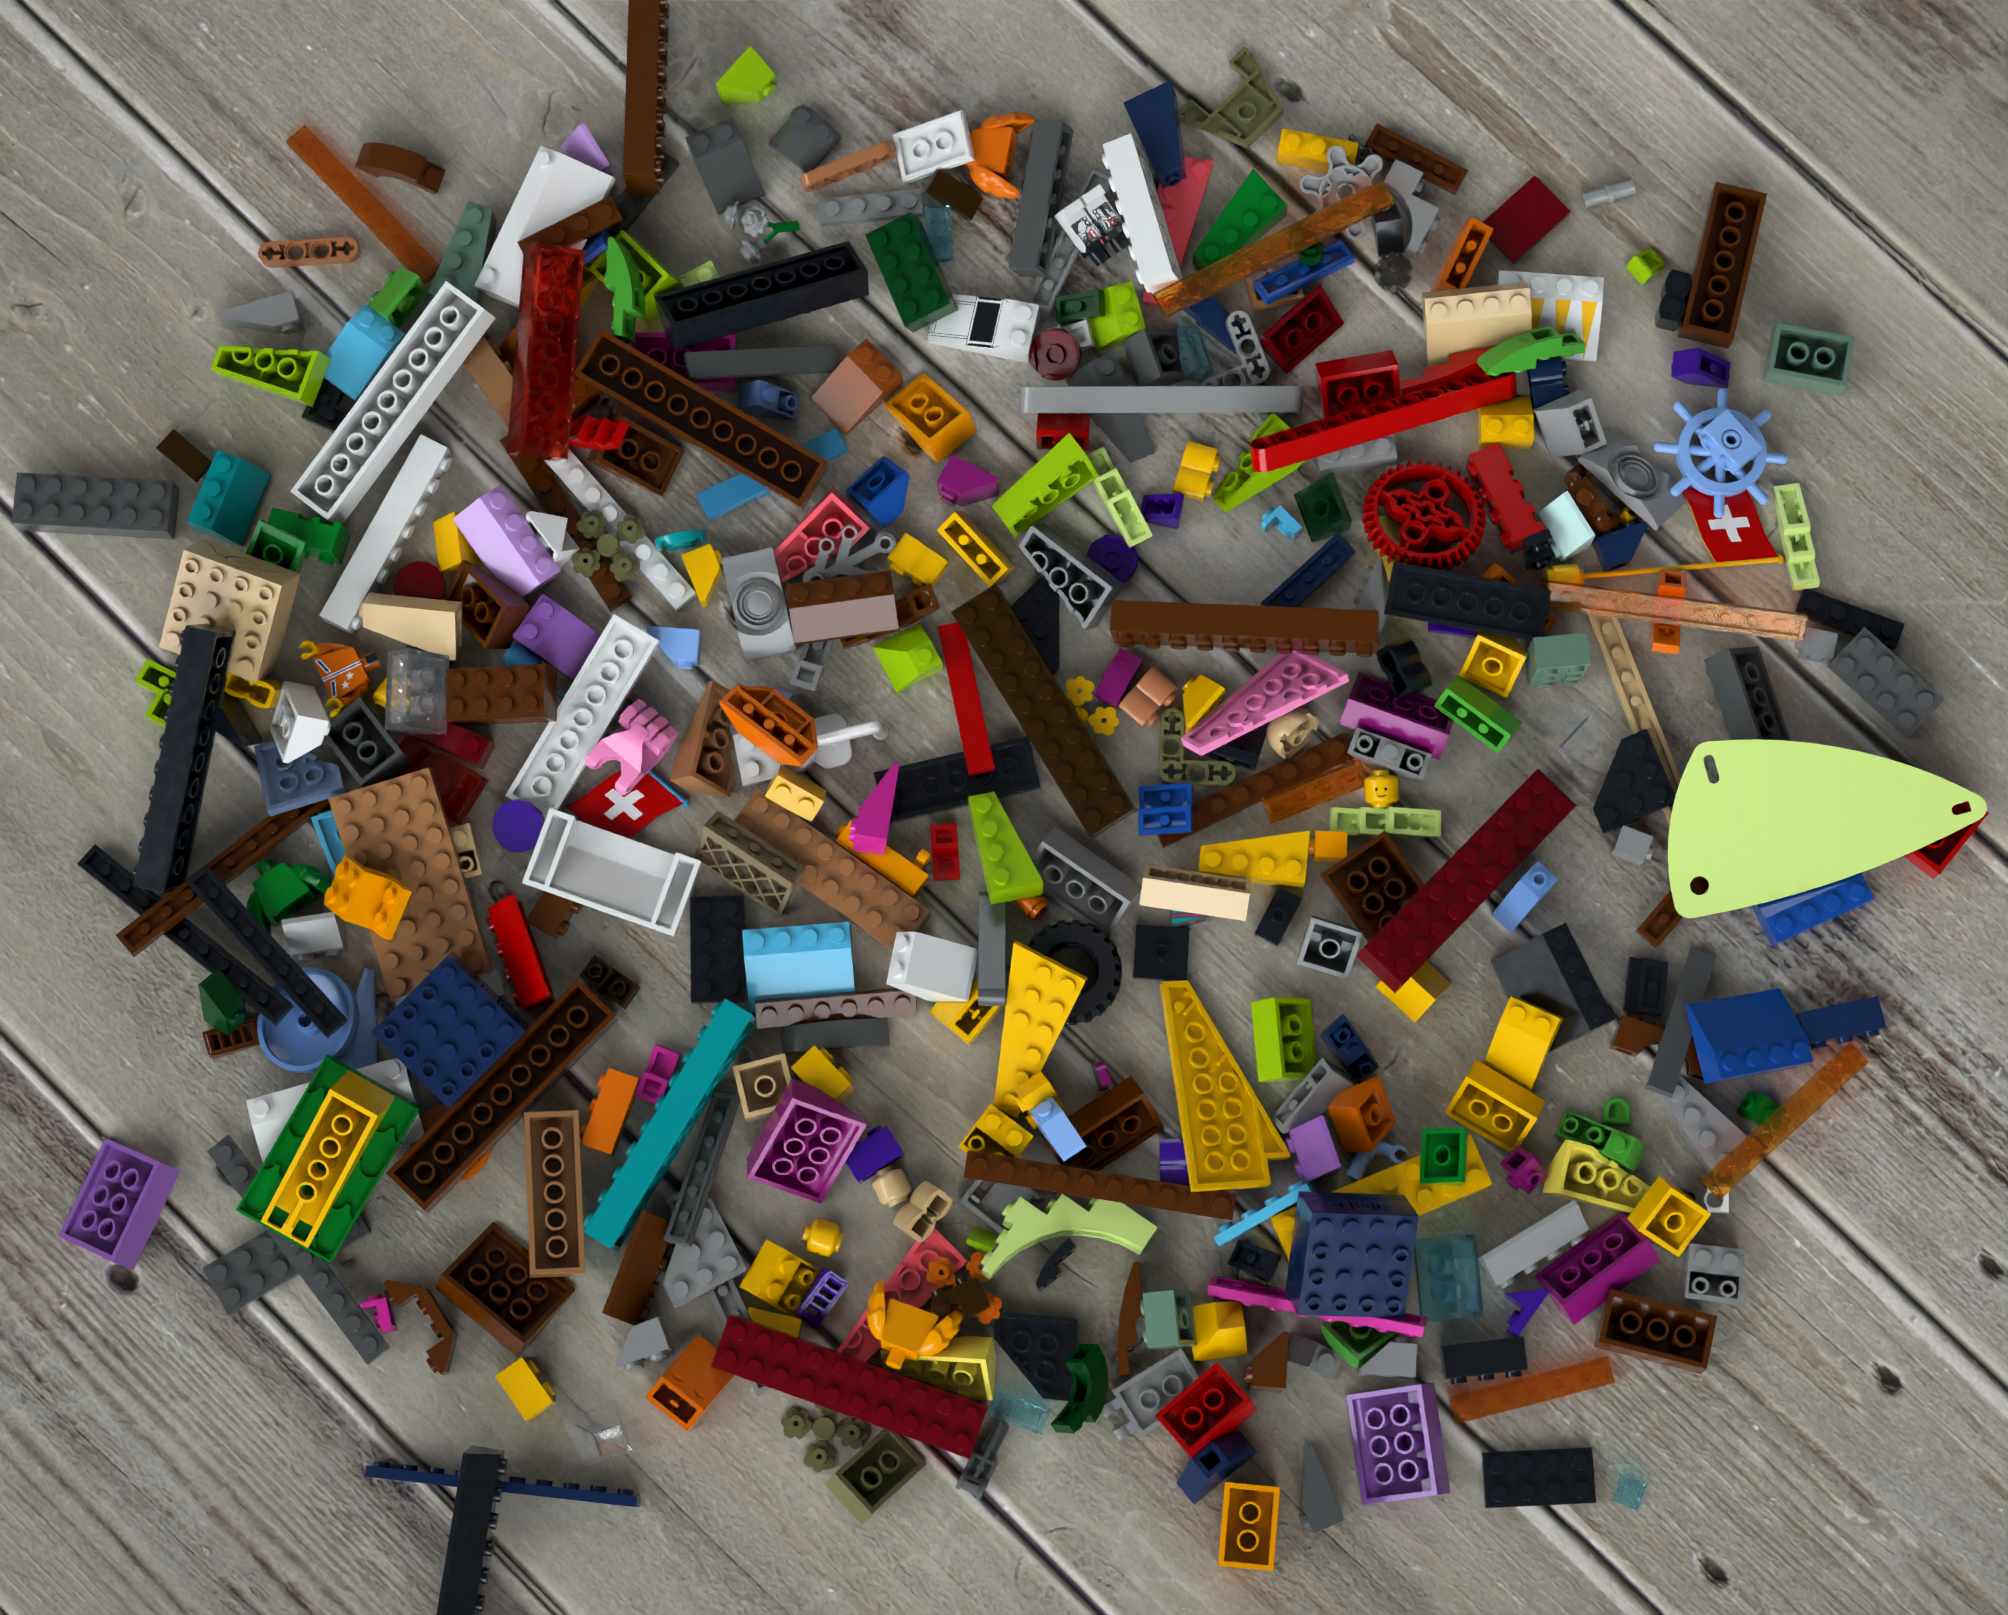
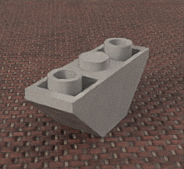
M1357 727L1347 752L1377 770H1389L1391 775L1423 780L1432 754Z

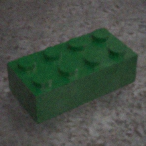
M909 212L865 234L904 327L915 332L959 310L920 218Z

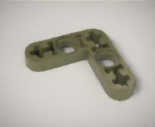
M1177 708L1166 709L1162 713L1160 720L1159 777L1161 781L1165 784L1192 783L1193 786L1227 787L1231 785L1236 777V769L1231 763L1226 761L1183 760L1184 746L1181 737L1184 736V715ZM1171 714H1174L1175 718L1180 720V722L1175 723V733L1180 732V736L1176 734L1164 735V731L1167 733L1170 731V724L1165 722V719H1169ZM1166 741H1177L1179 750L1176 753H1168L1164 749ZM1169 766H1173L1174 771L1182 772V766H1187L1186 780H1181L1182 774H1175L1173 779H1168V774H1164L1163 771H1167ZM1198 766L1204 769L1205 776L1203 779L1194 780L1191 778L1190 770L1193 767ZM1209 767H1214L1213 773H1219L1222 768H1227V772L1231 773L1232 776H1227V779L1223 781L1221 776L1213 775V781H1208Z

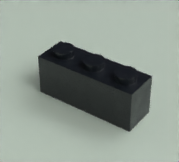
M1524 1337L1440 1347L1444 1380L1450 1379L1451 1384L1467 1383V1377L1478 1376V1381L1494 1380V1374L1505 1373V1378L1522 1376L1521 1371L1528 1370Z

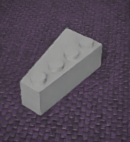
M1680 1075L1671 1098L1653 1092L1713 1183L1723 1179L1764 1152Z

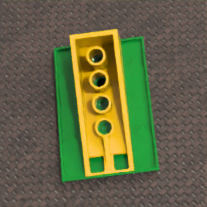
M327 1054L236 1211L331 1264L422 1107Z

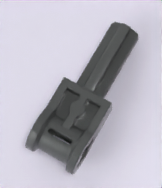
M998 1419L994 1421L979 1453L972 1452L957 1482L956 1489L962 1488L976 1495V1499H981L997 1467V1463L993 1462L1009 1430L1007 1423ZM967 1480H970V1481H972V1482L978 1484L979 1486H976V1485H974V1484L968 1482Z

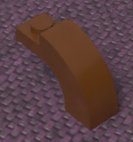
M368 142L362 145L355 165L356 168L377 178L386 176L400 179L432 194L438 193L446 169L426 161L425 156L401 147L376 142Z

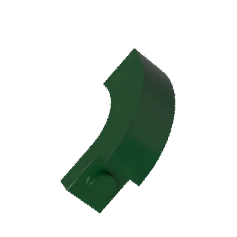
M1079 1344L1065 1361L1072 1375L1073 1387L1068 1403L1051 1423V1426L1057 1433L1074 1434L1082 1427L1083 1422L1095 1423L1103 1410L1108 1393V1368L1099 1344Z

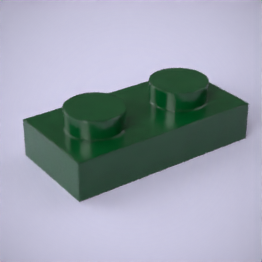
M1095 289L1055 297L1056 323L1066 324L1105 316L1104 290Z

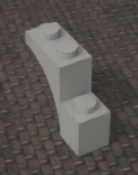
M1395 159L1384 180L1382 190L1389 193L1400 203L1408 217L1410 242L1405 256L1415 260L1418 253L1423 255L1429 243V240L1426 239L1429 232L1434 233L1440 223L1441 218L1438 217L1440 208L1418 198L1425 184L1422 182L1424 172Z

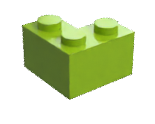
M147 658L134 682L141 688L156 695L145 717L152 723L165 729L164 716L166 710L170 707V687L175 681L176 672Z

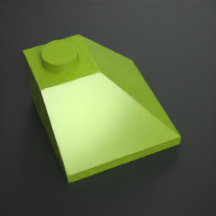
M749 46L716 82L720 102L724 105L761 102L765 97L768 98L774 93L777 81L774 72L757 52Z
M919 623L873 647L896 693L944 670L938 653Z

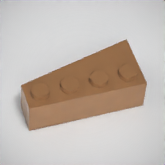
M485 332L463 361V365L486 395L495 411L501 416L509 431L513 432L537 415L525 396L529 391L520 379L514 380L512 376L516 373L508 361L502 363L499 358L503 355L495 343L489 345L486 340L490 337Z

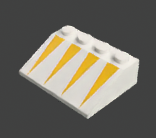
M1499 270L1496 285L1527 282L1530 287L1532 330L1553 326L1559 334L1575 332L1586 343L1585 353L1574 354L1571 357L1560 356L1561 360L1596 362L1603 303V277Z

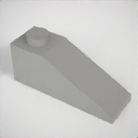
M292 291L217 311L218 318L225 325L277 334H292L297 332L298 328L304 327L297 298Z
M1322 1057L1272 1115L1271 1119L1278 1129L1285 1134L1329 1110L1328 1106L1339 1092L1354 1086L1345 1071Z

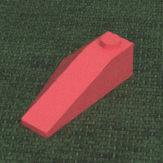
M834 487L814 505L774 549L781 583L815 565L821 538L830 537L834 541V550L828 554L827 559H829L839 551L842 540V528L845 525L852 524L857 528L858 534L856 539L852 541L851 547L870 529L855 507ZM848 528L844 533L847 537H852L855 531ZM824 541L821 544L822 548L826 550L831 548L832 545L829 541Z

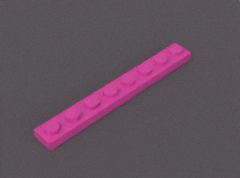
M1215 1275L1208 1285L1207 1295L1214 1296L1217 1300L1229 1301L1231 1299L1241 1301L1246 1306L1261 1305L1268 1307L1272 1311L1287 1310L1298 1315L1285 1294V1289ZM1405 1313L1404 1318L1317 1316L1327 1322L1338 1320L1348 1322L1353 1327L1368 1326L1384 1333L1391 1331L1399 1332L1409 1338L1423 1337L1428 1317ZM1298 1315V1316L1308 1317V1316H1310V1315Z

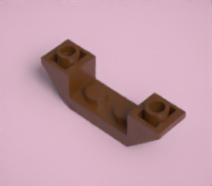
M392 1280L383 1282L387 1288L383 1292L392 1305L396 1303L397 1306L403 1307L415 1298H419L416 1302L419 1309L424 1315L429 1314L434 1322L430 1325L438 1338L442 1336L444 1340L426 1351L429 1356L426 1361L434 1373L439 1372L441 1375L449 1373L458 1334L430 1289Z

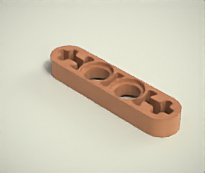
M883 141L811 170L800 177V182L805 192H812L893 159L897 155V151L892 141Z
M351 237L270 241L260 246L258 255L262 263L270 268L342 264L356 261L360 256V247L355 239ZM322 245L329 248L327 256L317 257L315 254L316 249ZM333 245H336L337 250H345L346 245H350L354 250H350L349 255H345L344 251H336L337 256H334ZM295 247L303 249V255L299 259H292L290 257V251ZM282 248H284V255L286 258L285 260H283V257L281 256V254H283ZM273 249L275 254L279 255H273L272 260H269L265 255L269 254L270 250Z

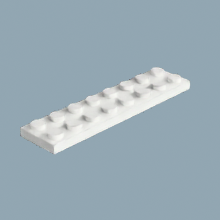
M613 614L558 706L557 722L548 723L505 795L511 800H528L536 808H539L543 813L544 819H546L549 808L560 811L586 767V757L596 744L603 739L659 645V640Z

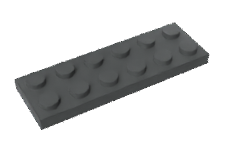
M361 1214L339 1251L371 1233ZM267 1231L202 1268L228 1315H232L299 1275Z

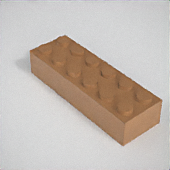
M579 1110L524 1112L529 1278L582 1276L585 1274Z

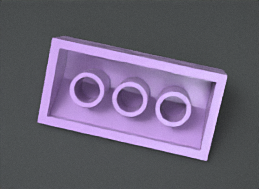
M501 484L479 497L452 519L489 573L515 590L523 599L554 580L561 571Z

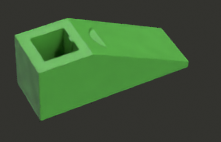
M1566 1110L1555 1133L1565 1140L1593 1146L1607 1159L1613 1160L1619 1166L1634 1172L1646 1150V1147L1637 1138Z

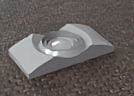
M1608 431L1604 434L1607 444L1583 454L1577 461L1656 531L1686 500L1682 493L1678 496L1671 495L1670 489L1676 483L1668 473L1653 468L1643 458L1636 444Z
M770 547L723 558L722 564L745 661L797 650L796 645H794L791 621L774 548Z

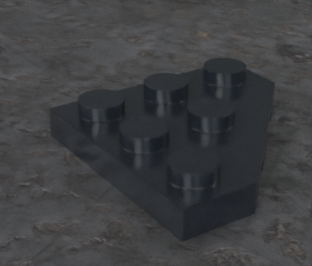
M1040 577L1012 605V608L1055 675L1060 670L1059 594L1054 592L1049 584Z
M1647 729L1621 739L1593 807L1603 834L1674 804L1675 793Z
M1000 1312V1316L996 1319L995 1341L1043 1399L1069 1401L1072 1391V1375L1065 1361L1074 1352L1076 1347L1078 1319Z

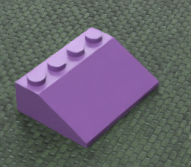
M105 1138L59 1237L114 1263L134 1270L180 1171Z
M1434 1383L1346 1395L1362 1505L1450 1493Z

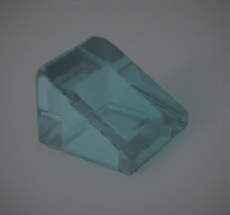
M1621 1474L1611 1500L1637 1511L1647 1485Z

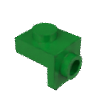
M1749 1091L1742 1099L1736 1113L1741 1117L1751 1120L1766 1133L1773 1135L1786 1111L1767 1096Z

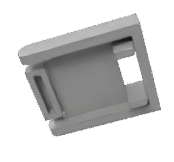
M976 1179L959 1202L1001 1234L1004 1229H1008L1002 1225L1005 1218L1002 1213L1010 1201L1016 1203L1018 1198L1022 1197L1029 1202L1033 1198L1041 1204L1044 1199L1031 1188L995 1182L980 1201L973 1194L984 1180Z

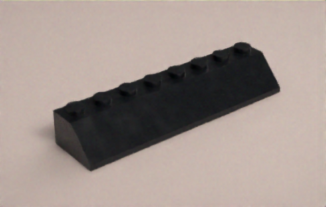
M849 241L655 295L654 300L665 335L674 351L868 296V270Z
M472 1445L463 1452L436 1615H478L479 1611H483L485 1595H481L483 1584L488 1583L490 1568L486 1567L487 1557H492L494 1550V1541L490 1540L492 1529L496 1530L499 1513H495L496 1503L501 1502L503 1495V1486H499L501 1475H505L508 1459L504 1458V1450Z

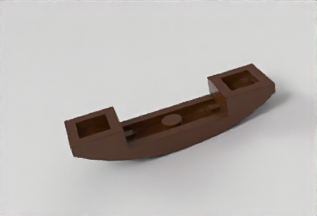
M930 583L906 593V597L895 601L899 630L940 609ZM893 632L843 638L840 641L843 648L847 649Z

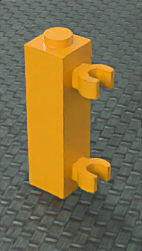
M850 820L848 825L842 824L835 834V837H837L836 844L916 899L930 879L929 875L922 869L932 858L931 854L922 848L913 863H911L887 845L885 855L853 851L854 842L849 841L852 820Z

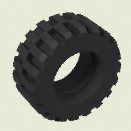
M1074 919L1073 922L1060 920L1055 925L1050 926L1048 924L1042 928L1040 933L1033 935L1028 947L1049 958L1059 950L1077 948L1086 952L1095 963L1096 979L1094 984L1086 993L1078 997L1066 1023H1069V1025H1077L1079 1022L1087 1023L1092 1021V1018L1100 1017L1105 1013L1106 1009L1115 1001L1116 995L1120 990L1122 978L1121 958L1117 952L1116 945L1110 941L1108 935L1103 930L1099 931L1096 929V926L1089 922L1084 924L1081 923V920Z

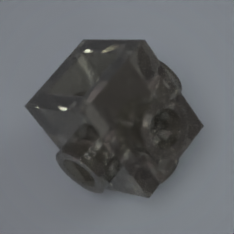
M1392 251L1388 257L1383 256L1375 265L1377 270L1374 281H1376L1381 289L1389 291L1394 296L1400 289L1404 290L1413 279L1411 277L1413 269L1411 262L1402 254L1397 255Z

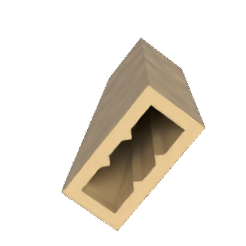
M369 593L366 599L360 603L359 616L363 618V627L449 660L456 661L463 651L462 602Z

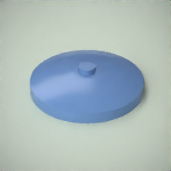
M315 967L303 968L302 970L347 1018L348 1022L327 1039L277 983L272 988L290 1001L294 1007L277 1026L273 1025L260 1013L258 1016L257 1032L262 1050L274 1064L293 1073L308 1074L316 1072L327 1054L338 1060L350 1046L358 1026V1003L349 984L333 972Z

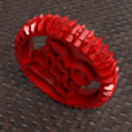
M1419 459L1416 465H1413L1409 460L1406 463V467L1399 463L1396 470L1390 467L1387 474L1382 472L1379 480L1375 479L1364 499L1365 505L1362 508V522L1365 524L1364 533H1368V542H1373V550L1380 549V557L1388 556V564L1395 561L1442 570L1444 567L1449 571L1452 569V565L1458 567L1461 565V561L1466 562L1469 559V555L1475 553L1476 547L1480 545L1481 537H1483L1485 532L1486 510H1483L1484 501L1480 500V492H1475V484L1468 485V477L1461 479L1460 470L1452 473L1451 465L1444 469L1441 462L1437 466H1433L1431 460H1429L1427 465H1423ZM1406 482H1428L1421 488L1418 495L1406 489L1388 492L1392 488ZM1450 491L1456 494L1464 503L1470 518L1469 529L1464 527L1459 514L1447 508L1451 499ZM1430 495H1436L1439 498H1433ZM1379 505L1384 507L1387 517L1391 521L1401 525L1397 535L1399 545L1383 530L1378 517ZM1408 536H1415L1418 539H1411ZM1430 539L1443 545L1461 542L1444 552L1432 554L1419 553L1427 546Z

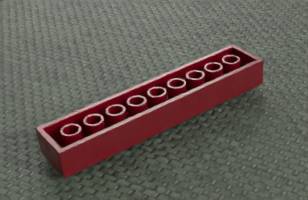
M1537 769L1359 951L1356 957L1396 993L1577 805Z
M730 1313L711 1365L713 1368L968 1459L971 1457L988 1409V1404Z

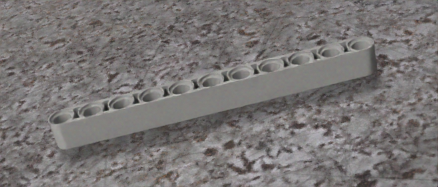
M1303 386L1020 387V413L1303 412Z

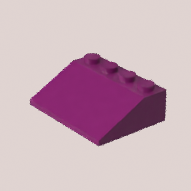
M791 1079L747 1157V1178L822 1203L867 1126V1121L819 1088Z

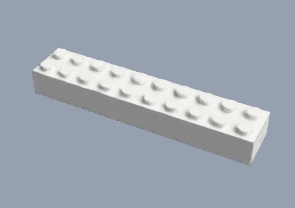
M446 281L290 492L334 524L337 521L343 524L495 320V317Z

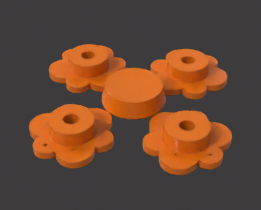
M975 1252L971 1256V1261L967 1262L966 1268L970 1271L969 1274L972 1278L977 1276L979 1281L988 1282L989 1279L981 1275L982 1270L979 1269L985 1255L981 1252ZM939 1257L936 1262L928 1264L930 1271L927 1272L926 1279L929 1283H935L937 1288L945 1285H953L952 1288L957 1286L955 1282L956 1277L953 1274L956 1271V1266L949 1264V1260L946 1257ZM939 1271H944V1274L939 1275ZM986 1292L985 1295L991 1308L975 1315V1317L979 1316V1320L983 1324L990 1323L992 1318H999V1309L1002 1307L1001 1299L993 1297L990 1292ZM952 1304L951 1312L959 1308V1305ZM939 1317V1322L945 1317Z

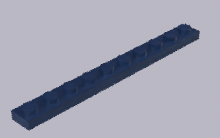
M375 1461L374 1466H366L365 1477L452 1487L458 1486L460 1470H455V1475L444 1474L445 1469L429 1467L428 1472L417 1471L418 1466L402 1464L401 1469L390 1468L391 1463ZM513 1476L509 1477V1482L500 1481L499 1486H503V1492L629 1507H639L640 1496H633L634 1490L618 1488L617 1494L606 1493L607 1487L591 1485L590 1491L579 1490L580 1484L566 1482L563 1483V1488L552 1487L553 1481L537 1479L536 1485L526 1484V1478Z

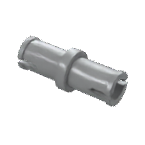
M1629 178L1628 180L1611 185L1605 183L1601 188L1581 192L1584 207L1589 208L1605 202L1611 204L1614 203L1615 199L1632 194L1635 195L1636 188L1633 179Z

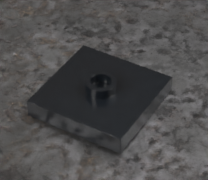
M1136 924L1133 979L1187 980L1190 928Z

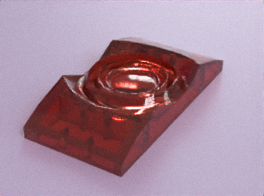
M404 732L397 744L413 764L397 777L431 767L446 818L461 825L489 780Z

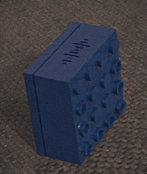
M452 951L371 1033L449 1108L526 1032L529 1025Z
M1299 1191L1285 1294L1298 1315L1404 1318L1419 1220L1418 1214L1405 1195Z

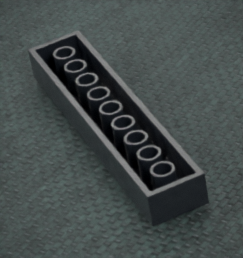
M205 623L186 625L181 633L180 643L182 647L180 655L175 662V670L177 672L175 681L170 687V707L166 710L164 716L166 723L165 732L159 741L160 757L154 766L155 782L149 792L150 807L143 821L145 826L144 837L139 842V861L133 871L135 887L165 894L173 891L187 878L236 635L235 630Z

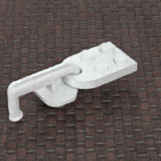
M838 714L818 717L814 720L819 747L802 766L778 764L741 734L733 735L742 785L750 787L771 782L780 765L797 774L805 772L812 765L813 761L825 769L843 766L852 757L850 739L873 734L875 739L883 740L887 737L888 730L877 720L847 727L845 719Z

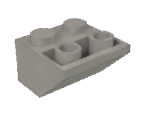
M1582 389L1534 409L1550 457L1581 455L1607 444L1592 397Z
M1689 1243L1684 1253V1298L1740 1305L1745 1250Z
M656 1317L631 1328L616 1360L617 1368L633 1372L645 1367L643 1362L651 1360L656 1363L670 1357L669 1352L674 1351V1347L664 1320Z

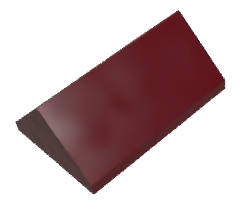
M1318 285L1261 335L1260 345L1268 356L1285 373H1288L1339 329L1344 322L1323 287Z

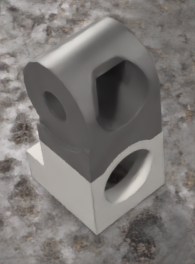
M1729 1187L1680 1188L1710 1213H1729Z

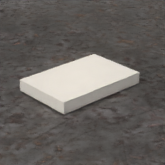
M963 110L893 134L901 177L905 184L932 176L936 169L946 171L975 160L967 118Z

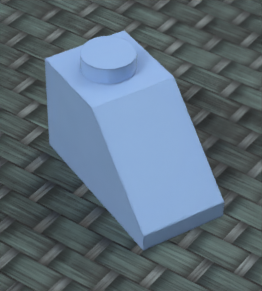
M647 626L648 634L660 641L658 647L672 664L677 665V668L692 669V666H699L702 644L700 630Z
M1052 1097L1030 1111L1041 1133L1063 1161L1086 1147L1063 1110Z

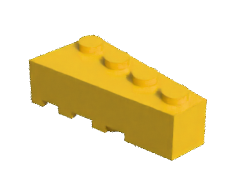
M1310 831L1203 845L1200 848L1198 872L1252 880L1251 883L1304 888Z

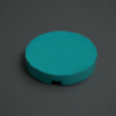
M689 530L667 534L656 538L654 541L658 551H663V546H666V550L674 551L695 547L698 540L701 541V544H704L708 538L705 530Z

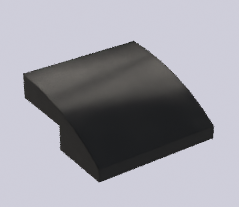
M1069 1238L1054 1251L1042 1268L1036 1282V1288L1039 1292L1061 1276V1272L1056 1266L1076 1251V1246Z

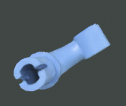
M1381 1140L1372 1153L1354 1152L1355 1154L1346 1176L1359 1181L1369 1161L1373 1160L1374 1155L1388 1156L1390 1162L1400 1164L1403 1161L1396 1159L1394 1153L1399 1150L1406 1154L1408 1151L1401 1145L1393 1146Z

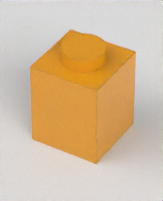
M1315 831L1314 838H1309L1308 854H1313L1314 862L1341 861L1347 857V832Z

